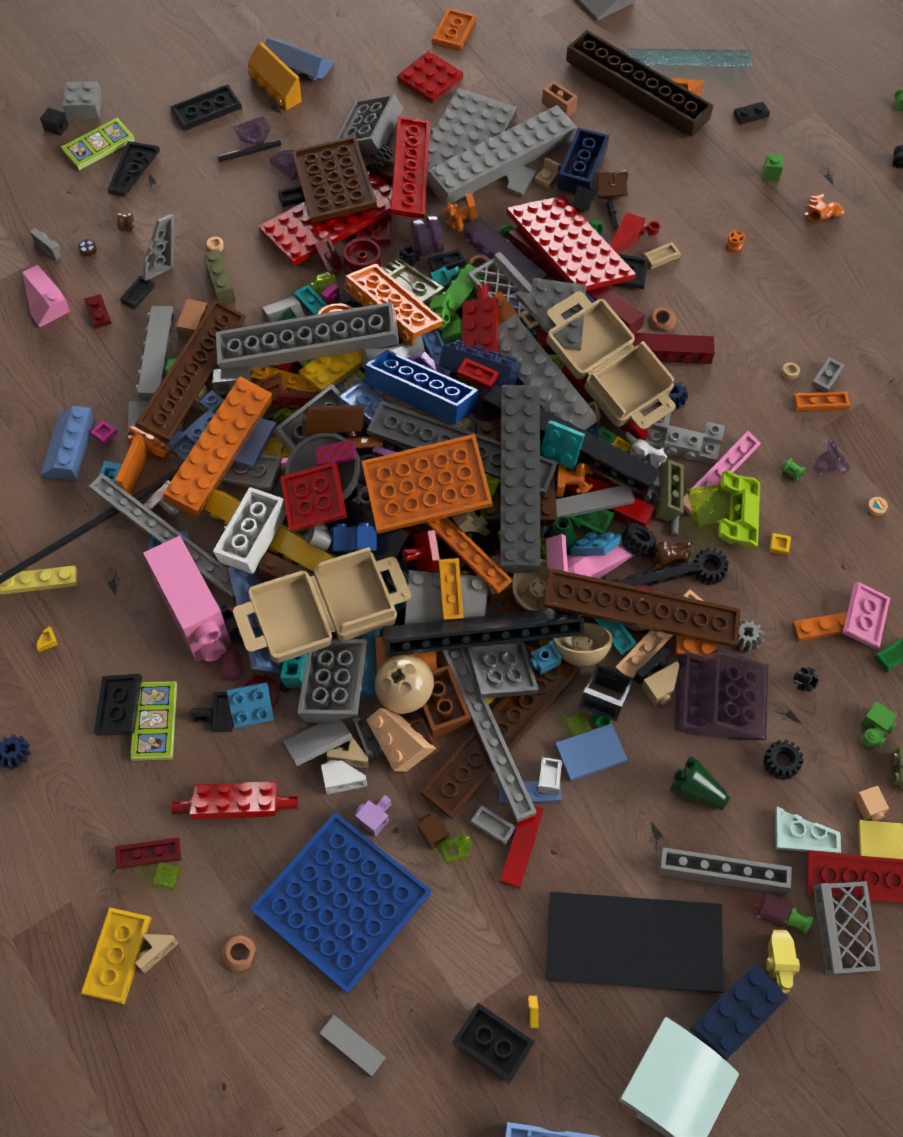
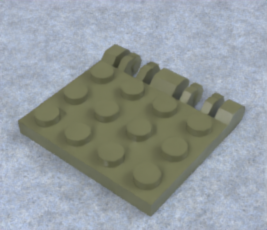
M399 258L388 263L387 269L382 267L386 273L425 305L432 301L433 296L441 295L444 292L442 285Z

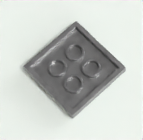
M524 642L465 648L479 699L537 694L539 689Z

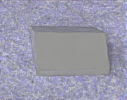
M295 296L262 307L269 323L274 322L289 307H291L297 318L305 317L302 307Z

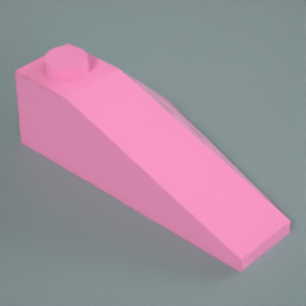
M38 265L22 272L30 314L39 328L70 312L65 297Z
M623 542L605 556L570 554L567 555L568 572L600 579L634 555L631 554V551H627L626 547H623Z

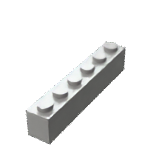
M151 306V312L147 315L149 324L145 328L146 341H143L144 355L140 358L142 368L138 371L139 385H136V396H139L140 401L151 400L165 378V367L168 366L175 323V314L172 306Z
M663 847L659 854L657 875L785 895L791 888L792 867Z

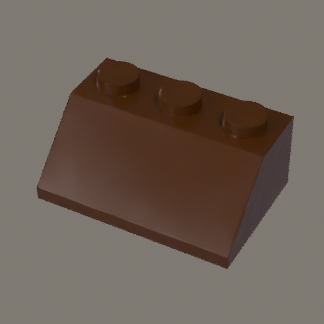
M364 405L307 407L301 414L303 437L319 433L346 435V438L357 437V434L361 433L363 428Z

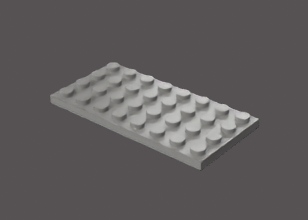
M458 88L429 139L427 175L428 170L507 131L517 112V107Z

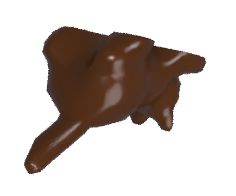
M659 542L650 552L654 567L650 570L657 572L662 566L675 560L682 563L688 562L691 551L687 548L691 547L692 543L680 542L671 546L669 542Z

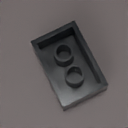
M480 1003L476 1004L453 1040L455 1048L509 1085L535 1043L534 1040Z

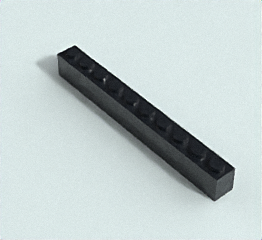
M494 384L483 400L482 410L501 420V387ZM540 408V441L543 442L547 424L550 420L584 433L585 437L578 461L645 496L656 481L659 469L621 450L619 447L609 444L602 438H598L588 431L573 425L571 422L561 419L554 413Z
M542 609L383 627V644L386 657L578 636L584 635V616L554 609Z

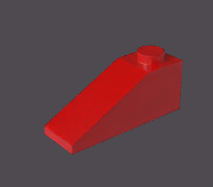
M630 212L625 214L610 244L617 254L636 243L640 236L645 234L647 228L645 226L646 218Z

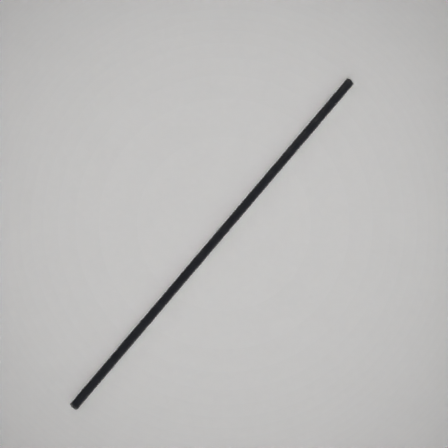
M299 395L262 418L271 421L309 397ZM179 468L132 495V497L139 501L159 489L166 481L170 482ZM115 508L109 509L0 575V584L116 515L119 511Z

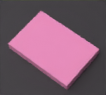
M860 582L854 583L843 634L875 650L880 648L890 597Z

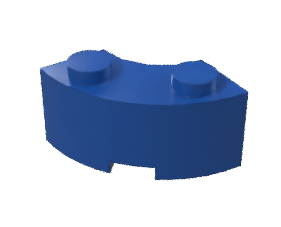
M359 523V526L347 527V524H335V527L329 529L332 535L329 552L350 553L368 547L371 551H376L377 530L376 527H371V523Z

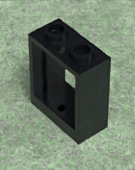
M596 664L583 691L579 707L617 722L634 678ZM597 683L622 693L620 700L592 690L594 684Z

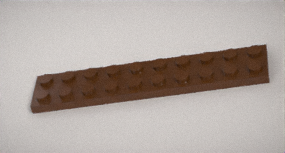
M217 300L213 301L136 421L135 427L169 444L201 389L217 366L216 332L240 328L246 318L245 315Z
M553 568L548 570L543 607L733 648L738 645L741 610L739 608Z
M562 659L561 665L541 675L537 669L534 670L532 668L539 689L537 694L503 697L494 707L492 714L509 752L515 748L579 674L580 670ZM476 729L420 791L423 797L451 820L494 772Z

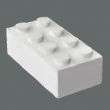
M249 487L213 550L218 561L254 574L286 516L284 499Z

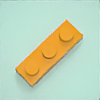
M459 558L438 560L443 620L464 618Z

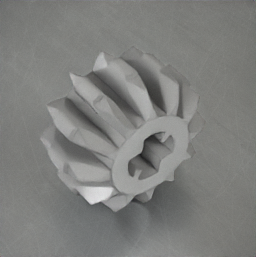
M745 618L742 623L739 622L737 646L740 647V652L743 649H746L748 653L752 649L756 651L763 642L764 631L760 630V624L754 625V620L748 623Z

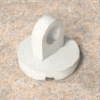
M166 481L148 499L144 506L151 510L158 503L170 515L175 517L180 510L163 502V493L170 484L169 481Z

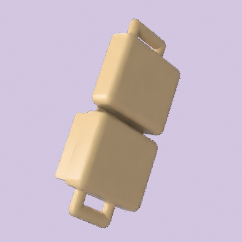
M578 291L547 311L549 318L556 325L548 333L546 339L548 345L575 378L583 379L589 375L584 385L585 390L615 426L620 427L633 419L639 428L646 429L676 408L675 403L668 396L674 386V377L644 341L635 347L632 345L635 340L634 334L605 300L598 299L591 303L584 293ZM576 304L583 308L566 320L560 315ZM584 315L581 350L564 349L553 334L569 325L574 319ZM657 402L662 404L645 417L642 415V412Z
M368 547L318 563L314 569V576L310 577L306 571H299L252 586L249 589L250 602L236 606L233 609V614L246 649L253 652L267 647L271 660L275 663H280L328 647L332 641L331 632H335L336 637L340 641H346L382 629L385 626L393 625L397 617L394 605L408 601L411 598V592L395 557H388L376 561ZM389 570L397 592L389 594L380 572ZM252 613L255 614L262 636L257 638L254 636L247 615Z

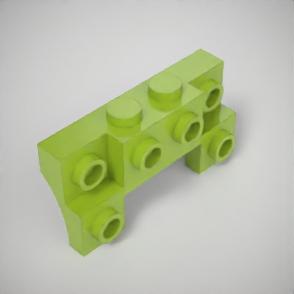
M729 470L723 471L721 488L730 494L729 520L726 518L719 520V537L729 544L737 542L748 550L758 547L760 482L753 477L740 476Z

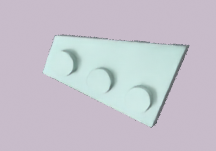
M775 808L776 850L841 854L840 832L818 823L809 822L802 819L799 815H792L785 812L782 808Z

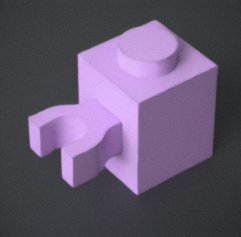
M384 795L377 805L373 804L370 800L366 804L362 803L355 812L356 822L376 837L389 822L385 811L392 805L390 803L391 799Z

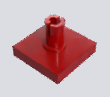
M435 530L411 535L413 548L403 549L402 555L411 554L410 556L403 557L404 561L416 560L417 571L430 572L439 570L438 560L440 558Z

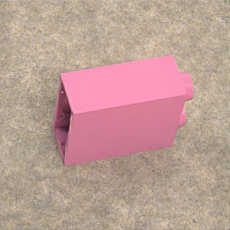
M181 536L144 552L143 554L157 589L194 660L198 662L205 659V661L210 662L222 657L227 651L226 648L232 644L221 610Z

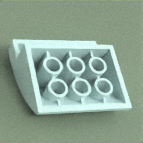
M665 1017L619 1101L636 1111L638 1119L666 1137H707L739 1073L705 1043Z

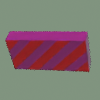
M349 440L316 447L317 465L320 466L334 461L339 464L356 460L355 442Z

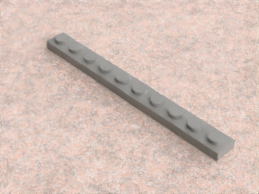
M101 474L89 485L92 492L160 544L181 536L201 575L233 600L235 599L229 571L221 563L104 474Z
M464 649L441 651L447 665L450 664L470 713L471 720L516 822L535 816L537 813L487 700L486 698L479 699L469 660Z

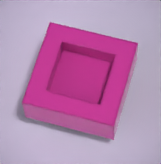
M334 283L321 293L322 299L327 305L336 303L339 298V287Z
M102 420L90 433L95 439L106 445L117 434V430Z

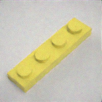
M76 566L22 571L0 584V595L77 586Z

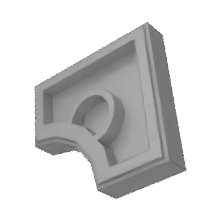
M521 166L503 176L508 181L507 192L522 197L534 180L537 171Z

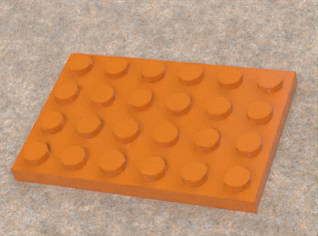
M475 434L362 461L378 534L493 506Z

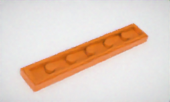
M448 517L424 522L431 530H435V534L497 595L512 582V579Z

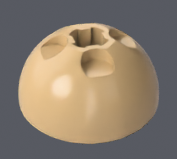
M540 559L539 573H514L511 584L513 597L517 604L525 611L550 609L543 607L548 575L547 560Z
M584 622V635L553 638L555 646L562 655V659L579 667L592 666L603 660L608 654L613 640V636L607 628L590 622Z
M412 655L391 657L377 671L374 683L375 693L380 703L394 713L405 714L416 711L428 701L434 687L432 671L418 657Z

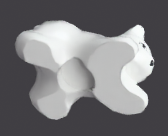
M625 432L627 440L632 443L629 454L636 456L640 460L649 453L656 456L657 468L667 460L664 447L655 449L646 441L636 439L629 432Z

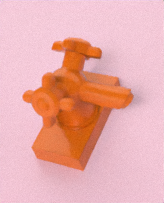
M472 193L465 194L466 206L457 208V204L447 203L443 214H450V217L444 223L448 224L452 230L457 226L458 232H462L464 228L462 220L469 219L472 229L478 228L476 205Z
M557 463L556 497L563 498L565 484L578 485L579 488L575 490L577 493H587L593 487L592 484L588 485L585 482V475L593 474L590 467L580 463L576 465V471L567 470L565 466Z

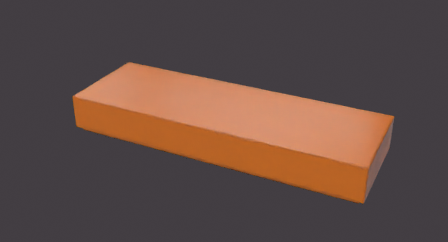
M847 391L794 393L793 395L796 412L849 410L850 408Z

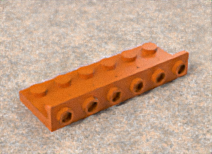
M377 264L346 275L345 291L363 306L392 302L396 311L398 336L410 347L414 346L416 337L443 325V319Z

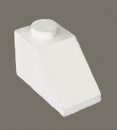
M329 760L321 765L327 794L367 786L366 775L343 761Z

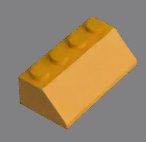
M259 42L248 61V74L258 82L261 88L267 91L270 97L277 101L279 106H282L287 111L302 102L299 77L266 45Z

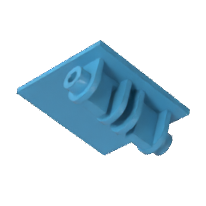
M267 682L227 690L234 728L274 721Z

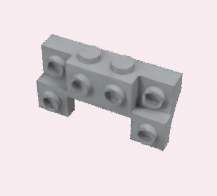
M671 413L649 426L646 442L655 449L664 447L665 454L682 457L686 460H694L711 465L717 462L725 429L724 425L707 422L705 432L700 433L670 426Z

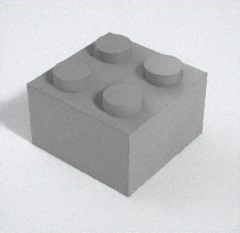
M66 82L63 108L67 120L99 119L102 102L99 83Z

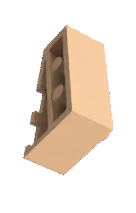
M380 708L366 719L394 771L407 772L437 749L429 744L420 733H417L410 727V724L398 713H394L386 708Z

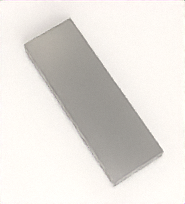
M335 1015L332 1016L320 1032V1035L371 1077L386 1060L384 1055Z

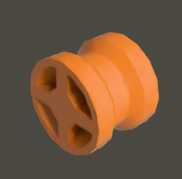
M739 230L731 231L726 243L727 249L732 252L740 251L745 240L744 233Z

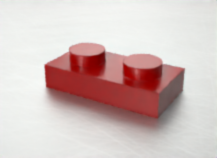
M466 358L457 371L458 377L491 390L499 375V372Z

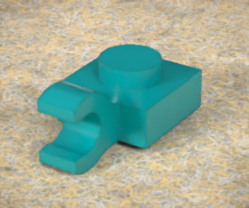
M458 266L447 271L446 267L430 273L429 276L438 284L445 286L452 282L450 277L459 274L460 270Z

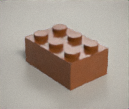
M450 664L432 670L434 678L433 691L428 701L421 707V711L430 733L436 739L470 727L471 716Z

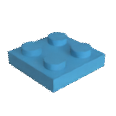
M596 532L588 533L570 548L571 555L605 556L623 542L622 536L613 532L597 535Z

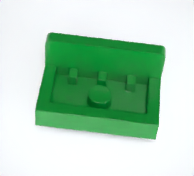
M605 509L572 516L569 519L573 520L572 524L581 528L584 525L590 528L589 532H596L597 535H600V533L604 534L607 532L615 513Z

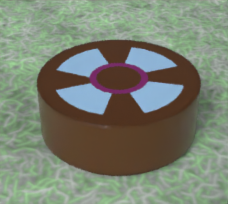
M90 239L82 240L78 245L79 251L83 256H91L97 250L95 242Z

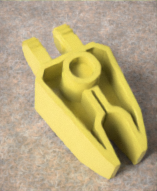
M773 930L767 947L766 969L769 971L770 978H775L776 985L787 995L791 990L790 988L793 987V977L800 970L799 959H796L794 941L787 930Z

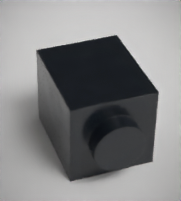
M48 107L40 117L45 131L61 136L68 128L69 124L64 112Z
M579 185L572 207H576V210L585 213V210L589 211L595 190Z

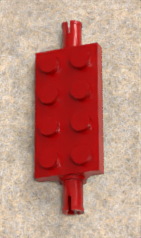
M480 284L477 285V300L463 302L462 341L466 342L467 346L477 345L483 347V351L486 352L490 350L498 352L499 300L497 297L488 298V285L482 284V288ZM475 385L476 388H482V386Z
M277 781L194 785L191 800L172 801L171 811L172 814L190 813L191 820L275 817L276 812H279L281 809H298V796L279 797L277 795Z

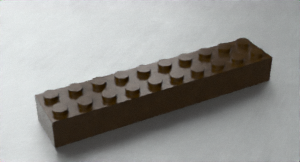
M584 31L567 46L566 62L690 137L697 133L711 119L713 104L592 32Z

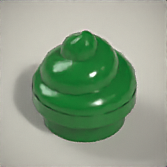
M598 220L590 221L589 224L601 235L603 230L602 223Z
M511 225L501 227L499 231L500 239L508 242V232L514 228Z
M593 712L592 721L598 727L611 723V719Z

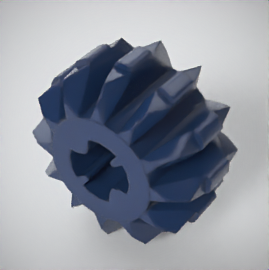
M674 380L673 389L668 396L675 403L676 409L679 410L681 406L686 404L688 392L686 386H682V382L675 383Z
M12 734L10 739L4 736L5 741H0V765L3 768L8 766L12 770L15 765L21 768V762H28L26 756L31 755V751L28 749L30 744L21 735L17 737L16 734Z

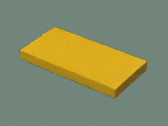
M109 907L81 991L82 995L125 1005L137 967L135 962L141 954L145 941L142 934H147L152 919L150 916Z

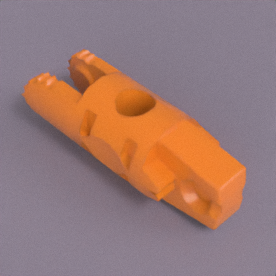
M134 425L130 426L129 431L131 434L127 437L128 441L132 443L134 436L139 434L143 436L149 453L162 458L170 455L171 449L161 440Z

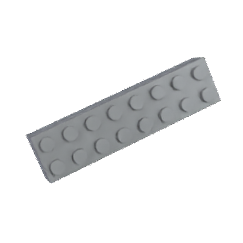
M515 314L498 326V352L502 357L512 356L517 358L516 361L521 362L518 378L523 385H540V406L542 409L552 412L561 419L569 421L584 430L598 421L590 406Z

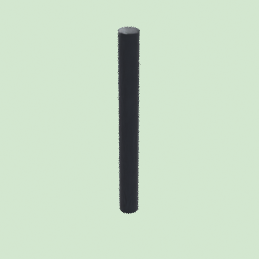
M280 139L218 155L217 158L219 162L281 146Z

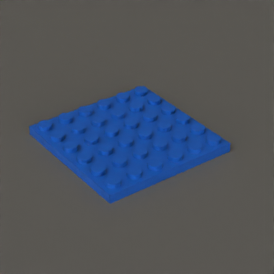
M335 812L253 904L250 910L345 993L349 994L432 894V890Z

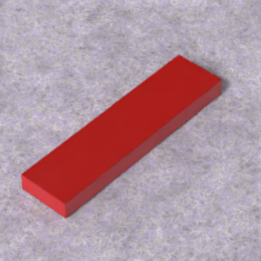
M535 805L536 815L519 821L500 879L501 883L519 889L521 888L544 808Z

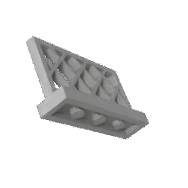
M501 252L495 254L492 260L467 274L469 280L476 287L479 284L481 288L482 284L495 287V292L488 291V298L497 294L498 288L507 289V295H503L508 302L509 300L518 301V307H512L515 311H518L519 317L520 314L527 311L526 308L521 307V303L516 296L510 295V290L531 293L532 285ZM493 266L497 273L489 272L487 269ZM475 275H484V281L476 279ZM487 276L495 277L496 283L486 281ZM499 278L505 279L508 285L498 283Z
M867 881L814 885L813 892L825 975L881 971ZM854 887H861L862 897L859 901L850 894ZM832 888H837L844 894L839 902L832 898ZM847 897L855 904L850 913L842 906ZM858 908L865 912V919L862 923L853 916ZM838 909L847 916L842 924L835 919V913ZM850 919L859 926L854 935L845 928ZM862 930L869 937L866 945L857 939ZM842 931L851 938L845 947L838 939ZM853 942L862 948L857 958L848 950ZM865 953L872 957L873 967H867L860 961ZM847 954L854 962L850 968L843 969L842 958Z

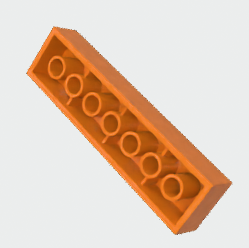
M240 376L164 491L163 502L197 520L213 490L217 489L235 458L270 406L272 393Z

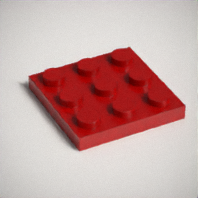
M429 50L397 75L399 82L431 103L463 78L462 71Z
M335 461L280 477L290 532L293 533L347 518L338 465Z

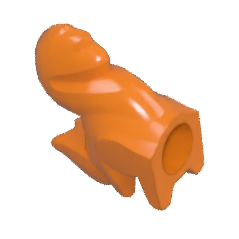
M824 194L816 195L809 198L811 205H807L806 208L809 212L805 213L804 217L817 223L820 220L829 219L831 216L841 217L844 214V208L836 202L824 203Z

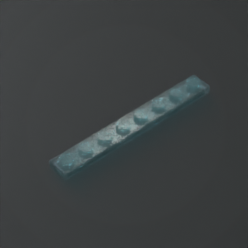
M627 49V54L646 65L752 66L753 63L752 50Z

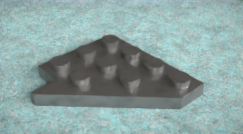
M533 278L532 292L517 291L516 298L544 330L549 333L556 325L549 318L547 311L578 291L586 296V285ZM576 304L560 315L566 320L583 308ZM584 315L574 319L569 325L553 334L564 349L581 350Z

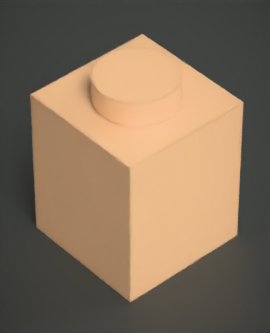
M878 786L863 790L854 798L863 819L866 821L870 819L877 821L884 818V814L889 809Z

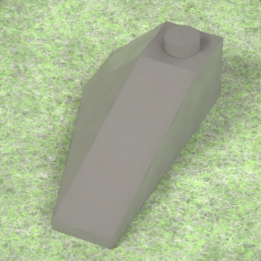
M173 214L157 220L143 265V279L145 281L174 268Z

